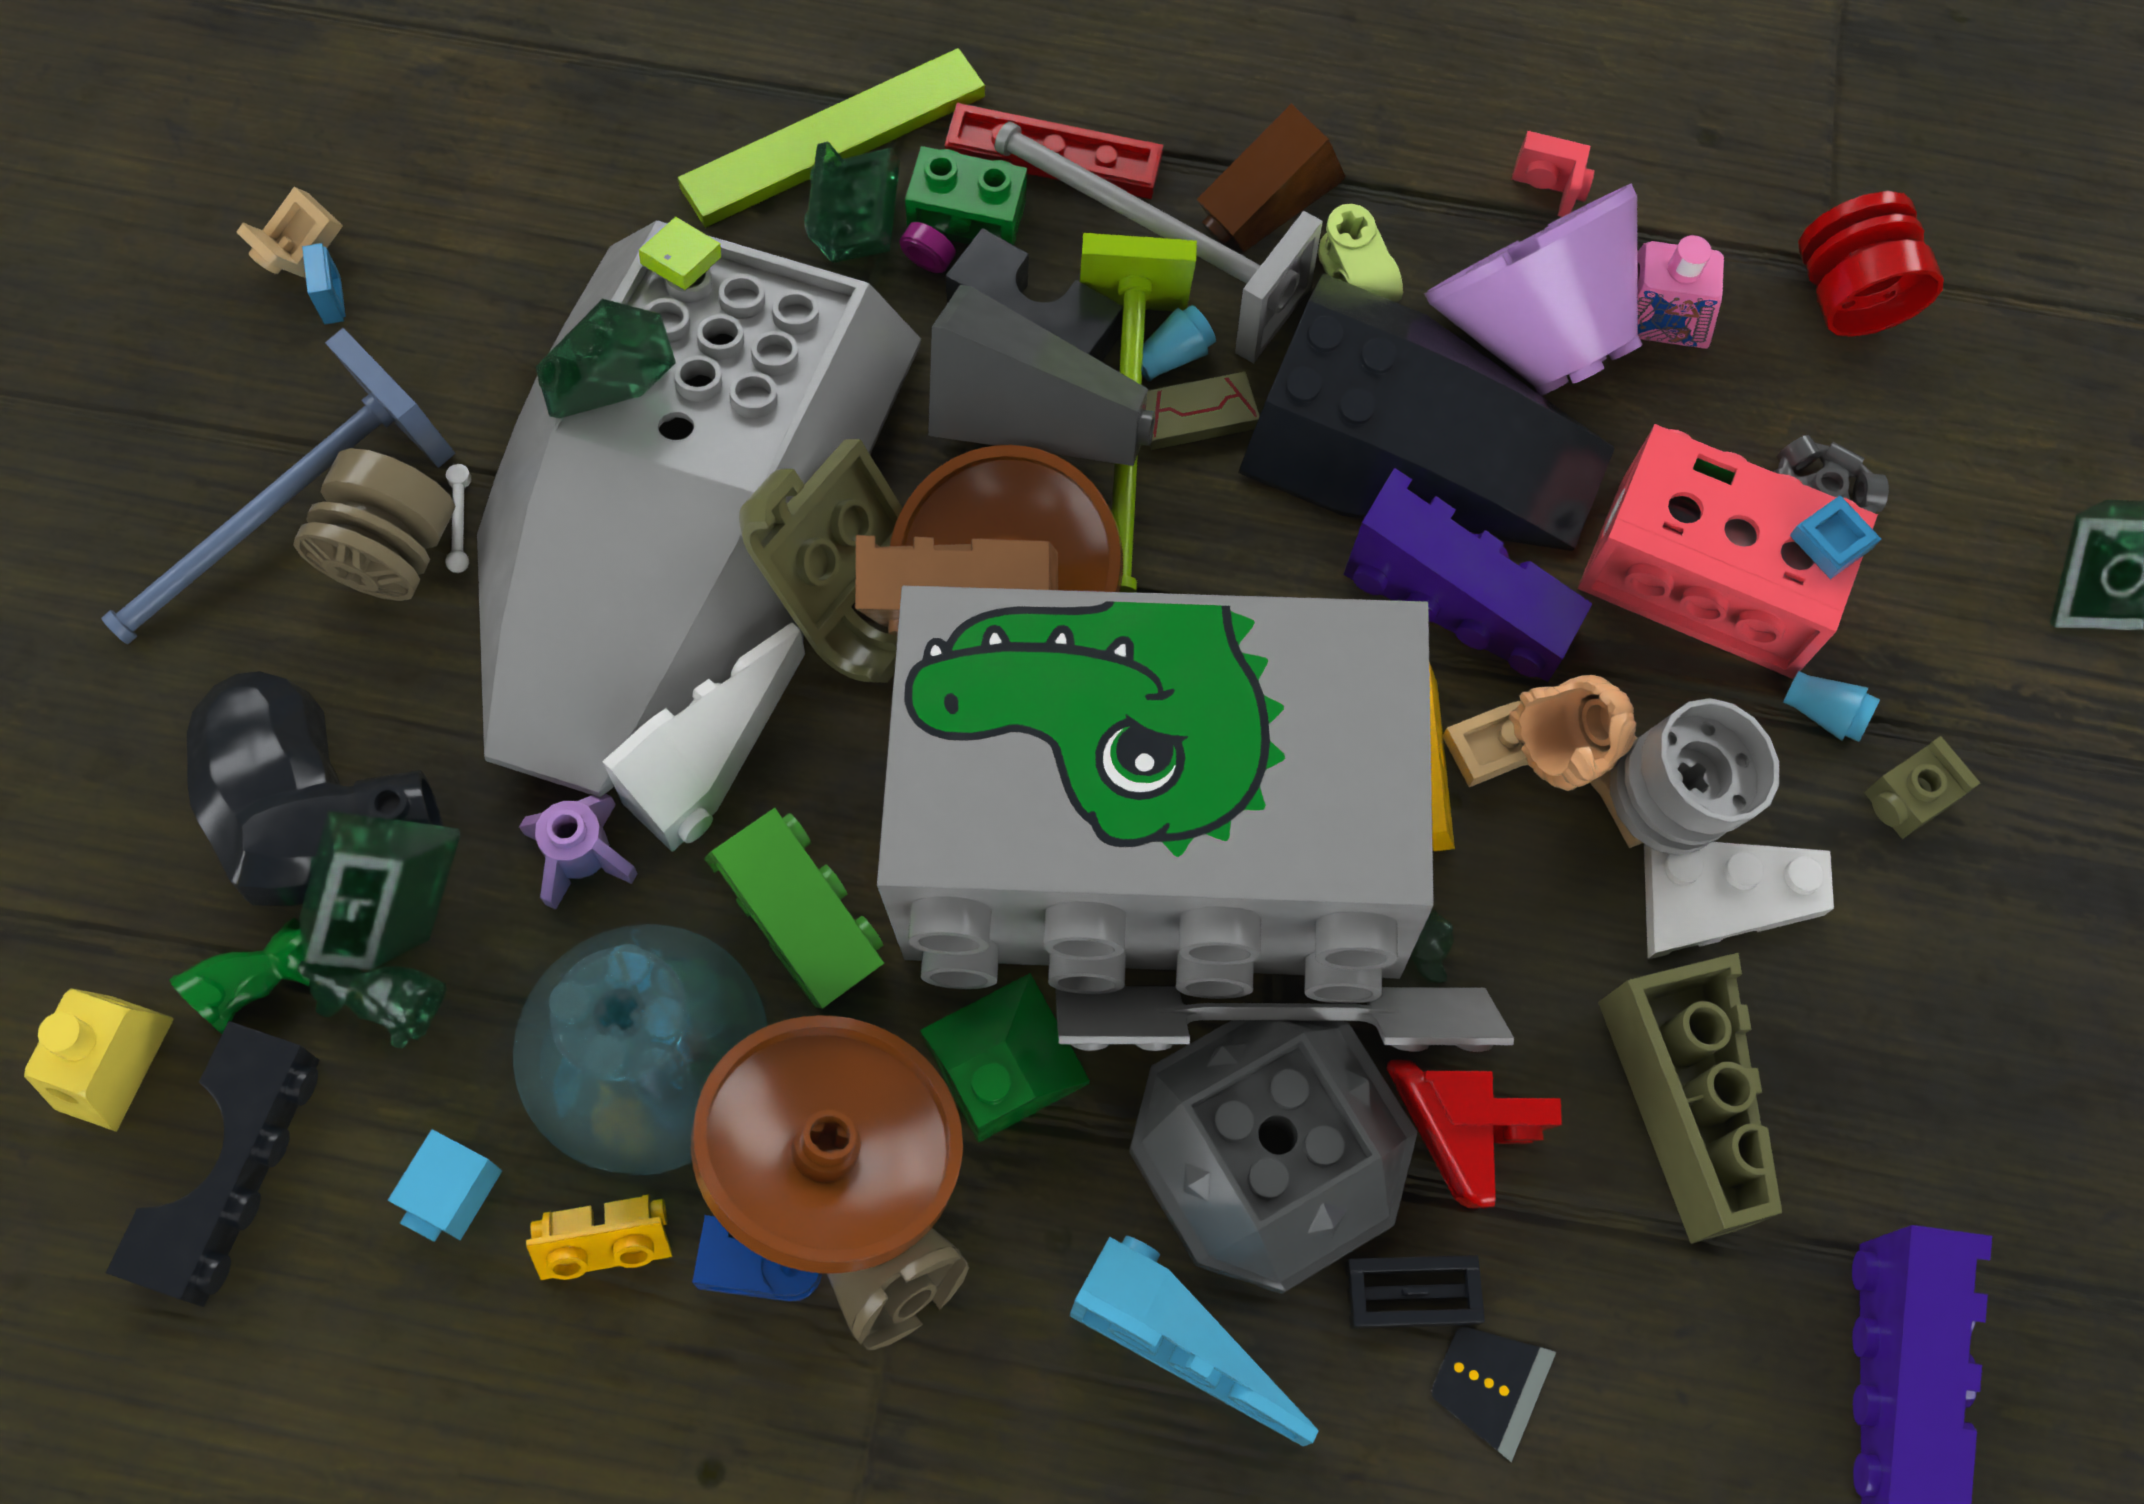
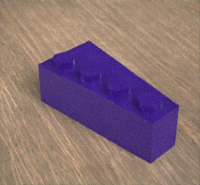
M1394 468L1362 521L1343 575L1351 578L1361 590L1372 595H1383L1394 601H1427L1429 622H1434L1455 633L1462 643L1471 648L1485 649L1503 658L1518 673L1528 677H1539L1549 682L1569 649L1592 603L1531 561L1522 562L1519 565L1511 561L1507 550L1502 546L1504 542L1486 530L1481 534H1472L1451 519L1455 512L1453 507L1437 496L1428 504L1407 489L1412 479Z
M1910 1225L1859 1244V1251L1855 1254L1852 1264V1280L1854 1287L1860 1290V1317L1856 1319L1853 1327L1852 1343L1855 1354L1860 1357V1384L1856 1387L1853 1396V1415L1856 1423L1861 1425V1453L1855 1459L1853 1481L1856 1492L1861 1495V1504L1972 1503L1977 1430L1972 1423L1964 1422L1965 1408L1972 1406L1977 1392H1980L1982 1365L1976 1363L1973 1356L1969 1353L1971 1334L1975 1321L1986 1323L1988 1294L1974 1292L1977 1259L1989 1261L1991 1259L1992 1236Z

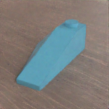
M1125 1236L1122 1243L1109 1237L1074 1301L1070 1317L1304 1447L1312 1444L1319 1430L1166 1267L1157 1263L1160 1253L1144 1242L1130 1236Z

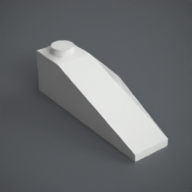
M791 622L741 656L731 671V678L722 684L713 683L710 679L706 680L693 690L692 697L694 700L689 707L675 716L665 708L649 719L602 761L622 804L672 852L684 841L686 843L694 842L709 828L713 820L712 815L721 805L803 659L805 650L801 630L794 623Z

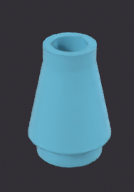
M1190 305L1183 311L1176 308L1145 341L1143 345L1142 376L1150 382L1160 374L1208 355V347L1216 342V337L1207 319L1195 306Z
M1798 671L1783 703L1796 708L1841 741L1846 736L1859 742L1880 699L1867 694V687L1814 677Z

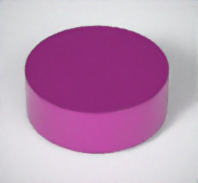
M921 222L910 223L899 240L904 254L916 265L932 273L945 272L956 256L954 246L942 233Z

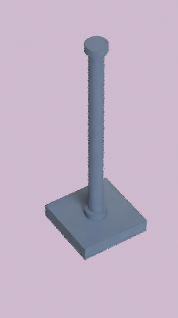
M344 328L325 343L368 394L361 400L365 406L119 612L115 613L110 610L101 618L102 621L124 643L129 644L137 637L134 631L332 466L340 451L353 448L380 424L387 428L395 422L438 468L456 454L419 406Z

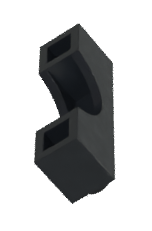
M228 1021L199 1081L214 1097L222 1113L224 1140L220 1156L208 1177L186 1196L169 1204L136 1209L106 1274L201 1307L205 1306L209 1295L215 1294L222 1287L228 1276L231 1266V1258L228 1255L239 1231L245 1230L257 1214L261 1201V1195L258 1191L269 1167L276 1166L286 1152L290 1139V1132L287 1129L298 1106L304 1105L315 1090L318 1081V1070L316 1067L320 1061L317 1057L301 1045Z

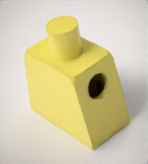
M71 988L63 995L55 1013L48 1016L41 1023L38 1030L39 1043L25 1067L24 1077L54 1110L117 1132L174 1019L165 1014L113 996Z

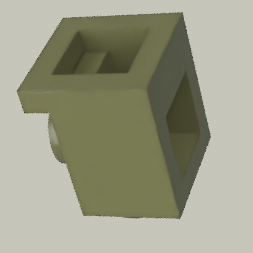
M1940 736L1912 757L1883 775L1864 793L1872 802L1873 809L1879 819L1886 825L1893 827L1898 835L1904 839L1977 787L1980 781Z

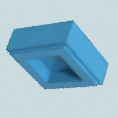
M322 243L302 246L307 292L324 325L344 321L346 315L341 276L326 246L324 247Z
M1841 495L1797 525L1790 534L1792 539L1830 579L1872 550L1881 540L1877 533Z

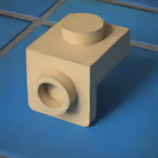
M294 187L263 230L242 223L236 232L252 247L248 254L263 268L275 274H278L283 269L305 278L302 246L322 243L327 248L343 225L308 192Z

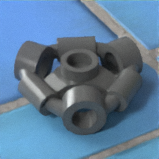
M1805 435L1791 442L1777 455L1780 462L1778 469L1773 471L1774 473L1793 476L1806 486L1834 497L1841 495L1849 500L1848 478L1856 477L1853 488V502L1858 507L1876 513L1881 512L1886 506L1889 493L1887 477L1883 474H1873L1862 464L1865 458L1835 442L1827 446L1815 443L1809 435ZM1818 458L1823 463V468L1817 473L1803 477L1795 474L1811 465Z

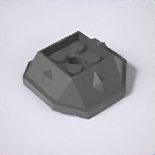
M1231 1020L1151 1066L1129 1153L1195 1266L1283 1294L1395 1225L1418 1132L1348 1022ZM1270 1125L1283 1129L1290 1139V1151L1280 1155L1268 1152L1260 1143L1259 1129Z

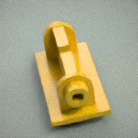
M650 1194L642 1195V1197L604 1203L605 1224L594 1226V1212L591 1206L543 1213L542 1220L531 1222V1239L526 1240V1247L540 1280L551 1278L569 1280L580 1277L585 1272L618 1266L636 1268L644 1266L652 1260L672 1257V1250L663 1226L667 1225V1211L664 1199L652 1200Z

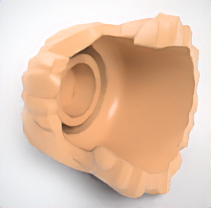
M1582 675L1569 679L1559 686L1536 687L1528 692H1522L1519 695L1520 704L1509 714V720L1514 724V735L1523 744L1521 750L1527 758L1528 765L1533 768L1534 772L1541 779L1546 780L1554 787L1566 791L1584 786L1612 769L1618 760L1629 752L1636 738L1637 723L1634 720V707L1630 703L1629 697L1606 679L1595 675Z

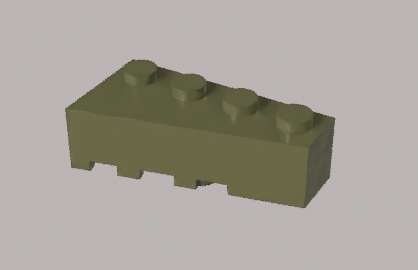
M1739 953L1627 980L1598 1002L1691 1244L1748 1228L1782 1213L1769 1131L1767 1127L1761 1125L1756 1097L1762 1093L1758 1068H1751L1746 1033L1751 1030L1747 1004H1741L1737 977L1742 975Z

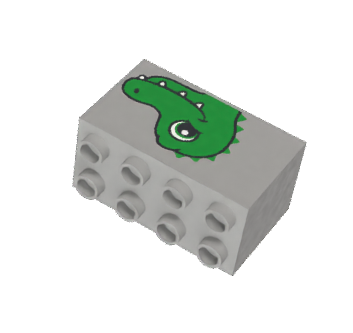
M902 586L877 887L904 960L922 961L921 979L932 985L954 989H980L993 986L997 983L998 964L1048 965V984L1062 991L1082 994H1103L1123 989L1125 987V968L1177 970L1176 989L1183 994L1200 998L1227 999L1246 996L1253 992V973L1305 975V995L1308 998L1321 1002L1349 1004L1369 1002L1382 996V978L1400 979L1434 906L1428 602Z

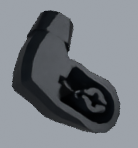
M261 671L235 674L214 685L192 711L187 730V785L190 805L199 825L212 844L230 882L250 904L256 906H294L337 898L381 879L389 881L447 856L448 844L442 817L435 795L425 774L418 770L356 780L354 786L340 785L338 775L329 759L324 711L309 692L286 678Z

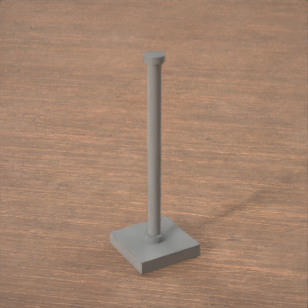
M1011 121L1002 126L996 137L994 148L1004 156H1009L1011 153L1163 238L1197 240V257L1246 283L1242 293L1235 353L1253 364L1311 289L1323 221L1305 211L1300 214L1263 264L1259 265L1021 134V127Z

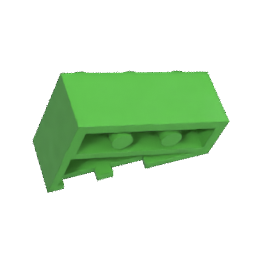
M773 808L712 850L704 860L714 873L719 870L738 897L736 903L747 917L751 916L769 941L772 951L814 1007L824 1008L885 964L876 952L884 945L875 929L864 916L854 920L845 908L841 899L848 894L833 870L827 864L818 869L804 848L811 844V840L798 820L791 813L782 818L776 808Z

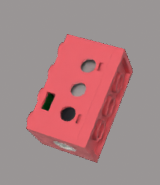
M1654 424L1620 483L1577 589L1793 679L1797 672L1801 671L1836 633L1863 556L1830 579L1792 539L1790 534L1797 525L1837 497L1806 486L1793 476L1777 474L1752 464L1739 454L1723 452L1693 440L1682 431L1666 429ZM1844 498L1873 529L1878 514L1858 507L1855 502Z

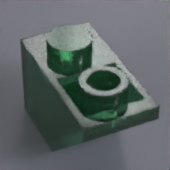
M601 299L535 368L549 417L560 419L641 397L676 364L660 313Z

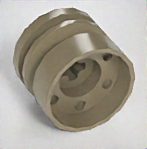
M349 448L340 451L322 484L321 494L326 502L322 501L312 504L306 519L308 523L301 525L293 546L300 556L314 568L335 581L359 592L395 601L412 599L420 582L418 575L424 574L430 561L425 549L438 545L456 506L451 496L436 481L410 465L371 450Z

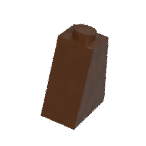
M1291 103L1197 198V201L1207 214L1202 224L1221 244L1225 245L1231 239L1245 252L1332 190L1346 177L1330 140Z

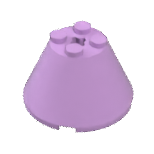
M1632 184L1619 188L1548 224V227L1521 242L1517 240L1444 280L1424 293L1428 303L1531 384L1541 396L1569 382L1566 375H1569L1574 384L1604 369L1602 361L1607 359L1606 355L1609 354L1611 360H1615L1643 345L1638 336L1637 194Z

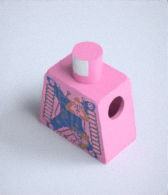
M1695 235L1684 237L1678 245L1655 241L1644 243L1637 251L1639 338L1708 349L1722 301L1724 255L1717 250H1712L1710 244L1704 238Z

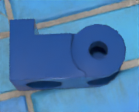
M705 1215L692 1282L697 1289L782 1301H800L809 1297L818 1288L822 1273L801 1271L767 1260L736 1240L715 1216Z

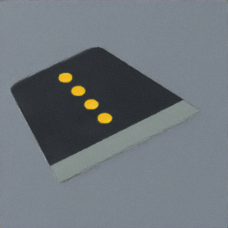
M1461 1327L1455 1333L1432 1387V1397L1512 1462L1556 1352L1472 1328Z

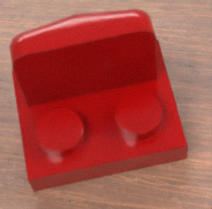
M1390 1060L1387 1062V1070L1453 1198L1465 1207L1490 1208L1495 1206L1494 1143L1529 1144L1533 1143V1141L1544 1140V1130L1562 1125L1561 1098H1493L1492 1071L1423 1072L1411 1060Z

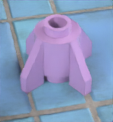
M607 794L601 797L591 795L579 801H562L551 805L543 813L525 816L519 828L525 836L537 841L539 849L545 856L540 895L545 905L557 909L571 884L568 878L582 879L593 875L601 867L606 873L630 884L633 883L638 874L635 867L609 847V842L603 829L604 824L616 805L612 796Z

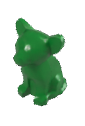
M294 917L284 924L279 932L271 938L263 951L230 952L215 955L190 967L181 974L173 975L169 981L193 1009L219 1033L223 1034L228 1021L232 1022L236 1012L245 1005L268 996L281 979L294 980L310 986L320 981L324 975L316 965L318 951L312 937L303 928L298 929L300 922Z

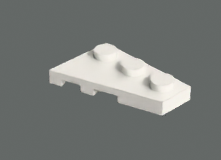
M1710 842L1699 851L1674 855L1653 850L1644 844L1648 960L1668 955L1675 950L1695 945L1701 947L1720 942L1727 937L1755 930L1761 932L1824 916L1834 909L1830 851Z

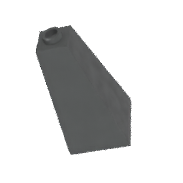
M960 285L932 326L928 436L988 445L1028 446L1056 455L1130 466L1134 465L1141 445H1151L1155 425V411L1146 410L1148 392L1146 387L972 286Z

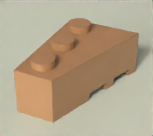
M856 535L855 609L880 625L888 627V634L898 636L902 586L1058 590V552L1049 541L972 539L971 544L934 545L933 537H914L913 546L880 547L875 543V536Z

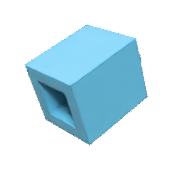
M432 1129L388 1201L406 1211L400 1224L435 1242L441 1231L461 1240L502 1170L489 1159Z

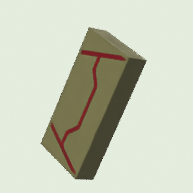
M1246 371L1148 390L1146 410L1155 411L1154 432L1150 445L1151 450L1254 430L1260 417Z

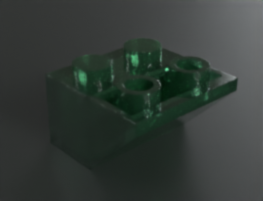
M328 811L299 918L305 963L374 969L428 941L460 839L459 828Z

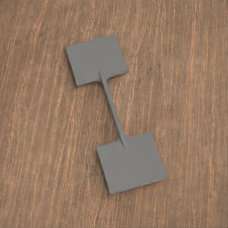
M1125 986L1119 991L1103 994L1072 993L1055 989L1059 1044H1071L1075 1048L1089 1051L1106 1048L1109 1044H1136L1139 1048L1151 1051L1166 1050L1171 1048L1173 1044H1189L1190 1036L1187 1024L1198 1020L1364 1021L1377 1027L1384 1045H1392L1397 1049L1411 1052L1423 1051L1429 1045H1456L1460 1049L1472 1052L1487 1051L1493 1045H1514V1037L1486 988L1382 987V996L1376 1000L1366 1002L1367 1005L1295 1003H1200L1184 1005L1181 994L1176 989V986Z

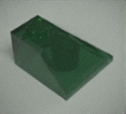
M2104 500L2076 515L2050 620L2052 626L2057 628L2144 630V501Z

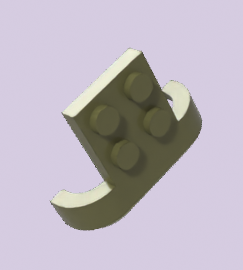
M844 439L805 484H803L794 469H779L772 472L740 508L739 524L743 542L748 553L816 653L832 668L849 678L864 682L887 683L895 673L897 636L873 628L861 619L851 607L855 603L856 535L875 536V543L878 546H890L894 526L903 508L861 439ZM794 496L788 503H786V497Z

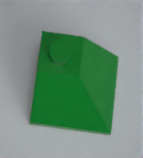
M1031 973L920 1030L922 1038L978 1143L1090 1083L1070 1044H1059L1057 1020Z

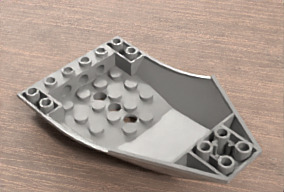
M658 220L609 247L565 322L536 377L497 471L477 533L484 757L487 762L601 797L614 787L602 761L642 725L665 708L674 716L689 707L694 700L692 697L693 690L708 679L713 683L722 684L731 678V671L741 656L791 622L798 627L748 553L742 538L739 511L758 487L776 470L794 469L803 484H805L844 439H861L871 455L883 425L920 348L921 338L870 283L709 236L721 244V258L690 287L683 290L640 264L639 249L668 224ZM719 334L730 335L734 338L732 342L724 345H716L707 341V339L715 338ZM698 375H704L713 380L708 385L702 387H693L684 383L685 380H691ZM676 417L684 418L692 423L694 426L693 432L681 440L667 439L659 432L662 423L669 422ZM794 496L786 497V503H788ZM801 631L802 640L804 641V634Z

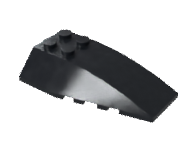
M1323 273L1307 303L1266 399L1238 473L1339 515L1362 519L1363 516L1367 515L1393 469L1396 468L1412 479L1407 487L1409 491L1428 504L1437 496L1455 509L1451 519L1469 532L1481 534L1486 530L1493 536H1498L1499 540L1573 551L1615 447L1428 315Z

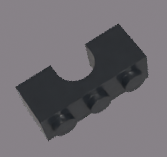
M982 228L946 275L947 303L960 285L972 286L1102 362L1120 337L1123 306L1075 280L1067 293L1058 300L1041 303L1028 299L1022 292L1028 286L1029 254Z

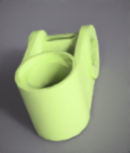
M1343 204L1335 208L1329 215L1326 225L1327 233L1320 240L1318 247L1319 260L1326 274L1396 303L1399 302L1403 295L1401 274L1395 260L1390 256L1375 224L1374 217L1367 209L1356 204Z

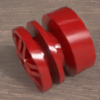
M1883 191L1865 194L1845 201L1820 215L1805 229L1798 240L1799 254L1802 262L1807 265L1808 278L1817 286L1816 297L1827 328L1836 335L1861 336L1897 326L1918 315L1931 305L1943 290L1944 278L1932 249L1924 243L1922 223L1917 220V211L1913 201L1904 193Z

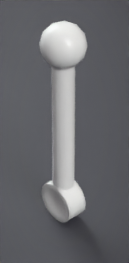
M455 464L446 471L448 483L453 488L452 500L456 507L452 514L451 552L447 554L445 563L449 570L460 573L465 571L469 565V558L463 552L464 488L471 483V475L466 466Z

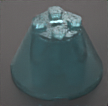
M657 924L632 925L605 931L581 942L562 955L549 967L531 991L522 1009L514 1038L513 1065L520 1098L529 1117L539 1131L560 1151L581 1164L591 1168L595 1167L608 1171L630 1173L631 1175H648L679 1168L692 1162L691 1132L696 1106L707 1078L717 1063L736 1044L752 1033L768 1026L764 1006L757 989L742 966L723 948L699 934L673 926Z

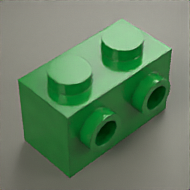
M921 146L905 198L907 228L912 222H921L933 227L950 241L969 245L983 228L1014 245L1026 203L1027 168L1015 166L1003 160L991 161L962 155L950 149L938 150Z

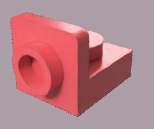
M1527 131L1515 162L1511 180L1527 183L1538 189H1551L1563 192L1558 216L1563 217L1571 213L1576 200L1585 202L1588 197L1594 177V170L1586 168L1590 146Z

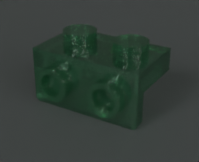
M830 142L817 144L815 163L810 172L812 186L809 208L804 217V225L808 238L820 248L832 263L890 251L900 160L891 148L843 159Z

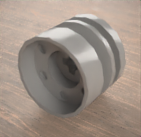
M1712 698L1689 701L1637 738L1629 752L1621 757L1610 771V795L1619 819L1635 838L1653 850L1674 855L1699 851L1710 842L1719 839L1726 832L1732 831L1753 819L1771 804L1779 787V760L1769 735L1753 716L1735 704Z

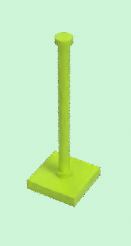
M1083 233L1080 282L1123 306L1120 373L1141 385L1145 310L1174 311L1176 308H1179L1183 311L1187 308L1196 264L1197 240ZM1138 455L1133 466L1114 463L1112 514L1119 529L1123 549V576L1120 592L1136 593L1137 580L1131 577Z

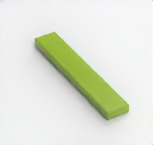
M957 48L679 176L680 189L706 228L955 111L957 103L969 105L984 98L985 85L960 49Z

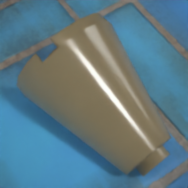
M931 1228L918 1243L890 1261L860 1271L826 1274L852 1336L857 1339L860 1345L863 1343L867 1350H876L895 1343L923 1325L916 1314L931 1301L940 1310L964 1282L969 1266L961 1255V1251Z

